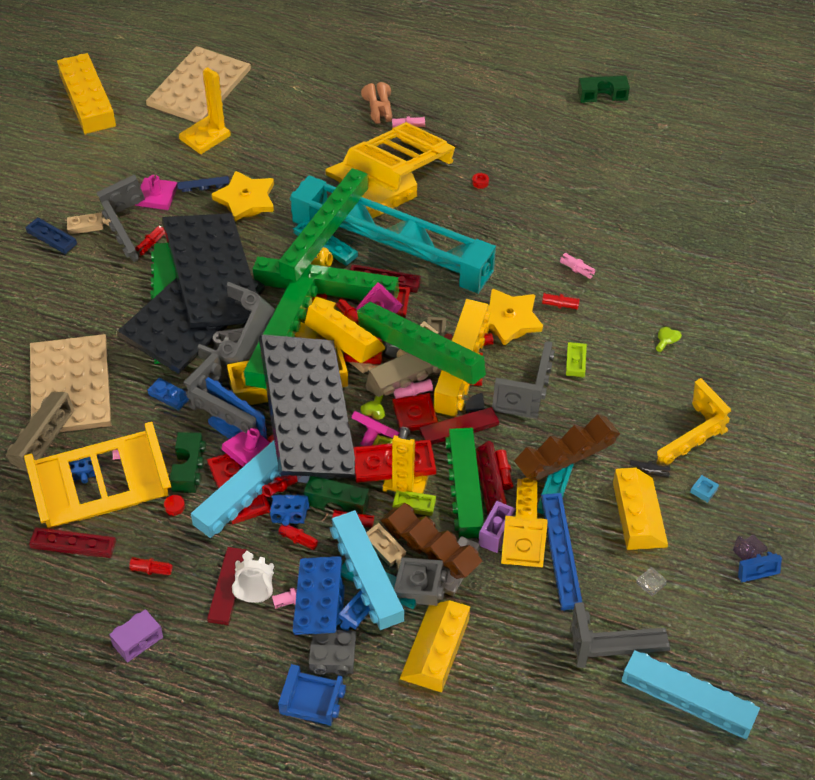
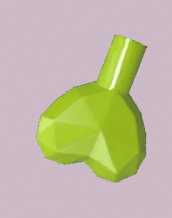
M662 327L658 331L660 342L655 349L658 352H662L667 344H673L681 339V332L671 330L669 327Z
M383 395L380 397L375 396L373 401L363 404L360 409L361 413L371 416L376 420L383 419L385 411L380 404Z

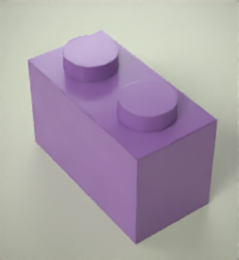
M496 501L479 533V544L481 547L498 553L503 544L505 516H515L516 508Z
M146 609L141 613L135 614L128 622L116 627L109 634L112 645L127 663L163 638L161 626Z

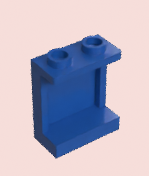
M291 664L278 702L279 714L331 726L333 719L338 718L340 711L338 702L340 698H344L346 685H343V677L338 676L336 681L300 673V666Z

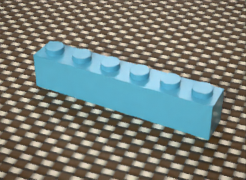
M274 440L191 513L193 526L209 538L221 532L230 520H234L242 509L248 507L258 495L263 494L262 486L281 476L279 475Z
M356 511L332 518L331 535L333 539H337L339 542V552L341 556L345 555L347 559L345 560L346 567L355 576L353 577L354 584L363 593L361 598L364 605L369 606L371 610L369 614L373 624L377 623L379 629L382 630L404 622V609Z
M635 650L624 670L621 681L747 740L760 710V707L755 706L754 703L748 700H742L729 691H722L707 681L698 680L687 672L674 669L665 662H659L648 654Z

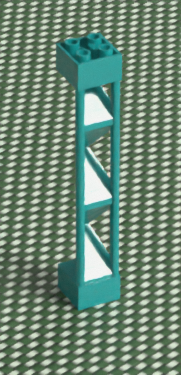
M308 175L290 196L292 221L300 224L306 219L310 222L327 200V191L333 193L337 187ZM361 197L339 226L460 273L459 287L479 294L494 272L495 245L479 239L469 238L364 197ZM365 206L403 221L385 229L375 225ZM425 229L464 244L445 252L435 248Z

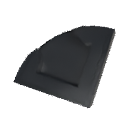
M483 393L475 394L468 399L465 413L485 409Z

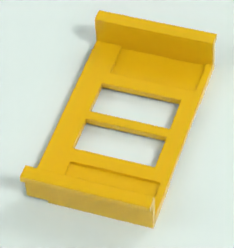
M405 122L392 128L391 131L349 148L347 163L344 164V168L348 170L354 168L368 174V180L395 193L399 190L402 176L435 159L448 164L453 163L452 157L455 147L448 144L447 141ZM397 137L401 139L400 141L425 153L419 155L390 140ZM384 143L413 157V159L405 161L376 146Z
M153 422L144 424L146 431L34 460L32 454L24 455L41 524L46 522L49 529L168 496L167 489L171 488ZM118 449L130 491L108 497L96 455ZM91 457L102 499L79 504L69 462Z

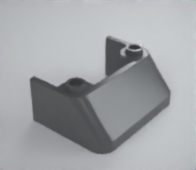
M230 282L227 283L228 297L241 301L245 309L252 311L238 342L223 341L217 351L201 344L197 347L199 358L206 360L212 353L219 355L220 364L224 368H227V364L250 360L259 343V337L264 333L275 312V309L257 293Z

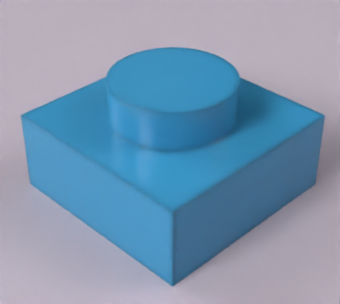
M701 475L691 488L690 493L709 502L718 490L719 484Z

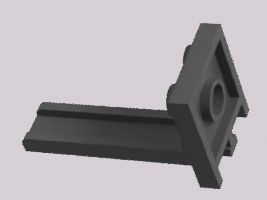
M134 174L96 192L104 208L101 211L105 219H110L111 222L108 224L112 232H117L115 237L119 245H124V248H122L127 258L130 257L133 263L138 261L139 257L116 213L145 200Z
M547 341L544 344L536 384L496 378L492 405L494 411L538 419L541 399L545 400L547 388H544V386L548 387L550 375H547V373L550 374L552 362L549 361H553L555 350H552L553 342Z
M212 353L183 382L188 388L186 395L191 401L189 408L193 410L197 408L204 409L212 416L219 417L230 425H235L245 433L251 428L258 430L254 416L207 393L205 379L210 377L221 385L224 381L219 355Z
M584 602L574 604L570 633L573 635V650L576 652L577 668L586 667L588 657L633 654L634 650L640 653L670 651L666 628L593 633L588 628L590 615L588 610L585 611Z

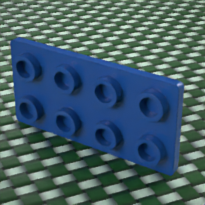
M210 377L205 379L207 393L254 416L260 435L267 440L265 416L261 411L253 409L248 402L236 397L232 391L222 387L218 381H214ZM212 416L208 419L209 425L228 439L242 432L240 428L233 424H228L219 417Z
M340 556L300 559L293 622L294 635L335 633L337 625L342 624V620L338 618V615L344 607L345 586L341 578L342 558Z

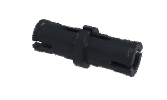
M630 459L631 466L629 468H637L650 477L651 475L669 478L670 473L667 471H670V465Z

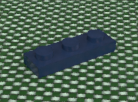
M229 177L177 182L178 190L182 189V192H191L192 188L199 187V190H207L209 186L216 185V188L226 187V184H229Z
M38 217L25 227L27 233L64 254L77 245L74 237Z

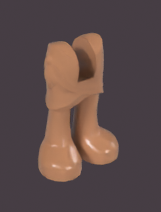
M384 82L377 84V94L380 97V101H377L375 85L372 83L366 85L361 90V95L365 101L370 102V116L372 120L378 124L380 123V117L384 116L386 122H391L392 111L390 101H388V97L391 95L390 86Z

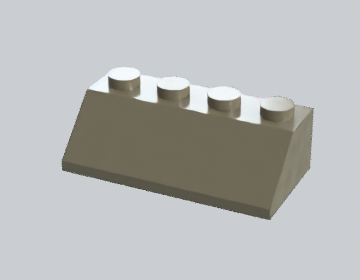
M407 353L370 369L365 387L378 397L384 394L387 396L392 394L395 389L405 388L415 380L421 381L433 372L439 373L442 370Z
M51 392L48 397L43 399L37 413H33L29 424L20 431L16 442L11 444L7 450L6 456L11 464L28 472L24 455L32 454L34 460L41 459L75 411L68 393Z

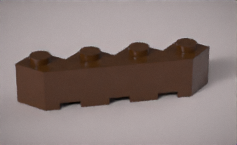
M597 414L585 428L573 425L561 439L550 436L538 450L526 447L514 462L527 478L538 481L615 443L620 432L607 417Z
M405 502L397 504L380 520L393 537L398 540L402 537L407 541V546L417 553L424 552L428 555V560L443 561L444 566L451 570L450 575L456 579L466 578L482 562L479 552L473 546H460L457 543L456 536L448 530L438 532L435 528V523L430 518H427V516L417 518L414 514V509Z

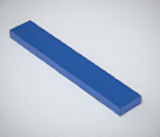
M562 494L541 495L544 519H547V536L561 610L574 609L575 603L582 602Z

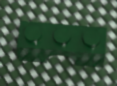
M626 75L579 78L578 94L581 103L596 102L597 95L600 93L610 95L612 101H625L629 97L630 86Z
M178 432L175 446L177 460H186L187 462L184 464H172L170 475L171 490L178 493H196L197 485L201 484V473L199 471L203 469L204 465L202 453L206 452V441H203L202 433Z
M310 476L304 491V495L308 496L309 507L325 510L327 503H335L341 506L344 512L356 511L357 514L365 515L369 505V489L315 476Z

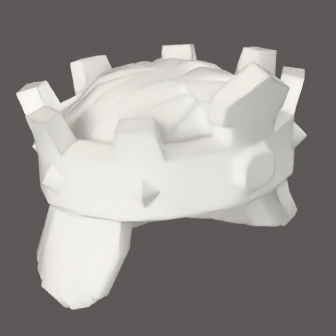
M246 551L242 555L244 561L240 563L237 560L235 562L236 572L232 593L237 599L244 600L245 602H263L273 594L272 576L274 574L273 563L265 564V558L260 557L258 561L252 560L253 554Z

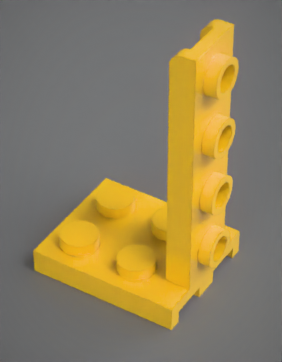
M208 67L203 70L208 116L179 133V139L199 154H203L231 136L230 130L224 125L220 77L217 72Z
M702 378L695 381L692 404L696 411H700L703 414L706 422L658 450L656 464L669 465L675 458L687 454L697 445H702L711 436H716L719 433L723 435L728 431L726 424L729 423L730 418L727 414L731 412V409Z
M394 435L392 440V479L384 481V492H387V490L396 492L398 490L400 492L410 491L424 494L429 475L414 477V439L406 440Z
M529 478L517 479L516 516H505L501 564L543 567L547 519L537 518V480Z

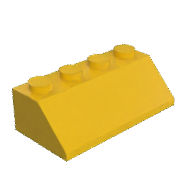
M412 172L401 177L399 190L394 193L368 180V190L362 197L387 207L395 208L417 197V183ZM365 206L372 219L384 214L381 211Z
M319 300L308 307L304 324L325 339L334 340L335 346L358 362L363 363L385 350V346L378 338L329 306L326 302Z
M637 468L616 469L613 486L627 550L668 547L653 478Z
M451 600L440 602L437 606H428L400 676L401 680L442 693L469 622L470 606Z

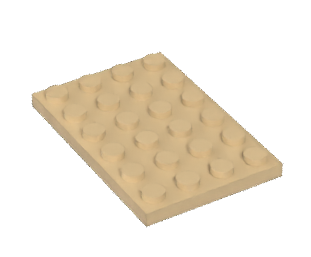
M196 46L146 100V104L155 109L197 123L208 116L203 70L208 67L218 73L220 77L221 99L223 101L251 70V64Z
M106 334L30 343L31 416L33 413H37L43 399L48 397L51 392H66L69 394L75 411L60 432L112 426Z

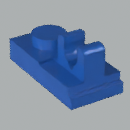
M158 378L147 390L149 396L177 410H180L189 400L186 391L161 378Z
M767 552V556L761 557L760 554H757L756 558L739 561L738 578L741 582L780 574L782 557L777 555V553Z
M361 590L338 615V618L343 621L340 628L344 631H348L350 627L356 629L369 615V611H371L369 606H365L362 601L361 594L363 593Z

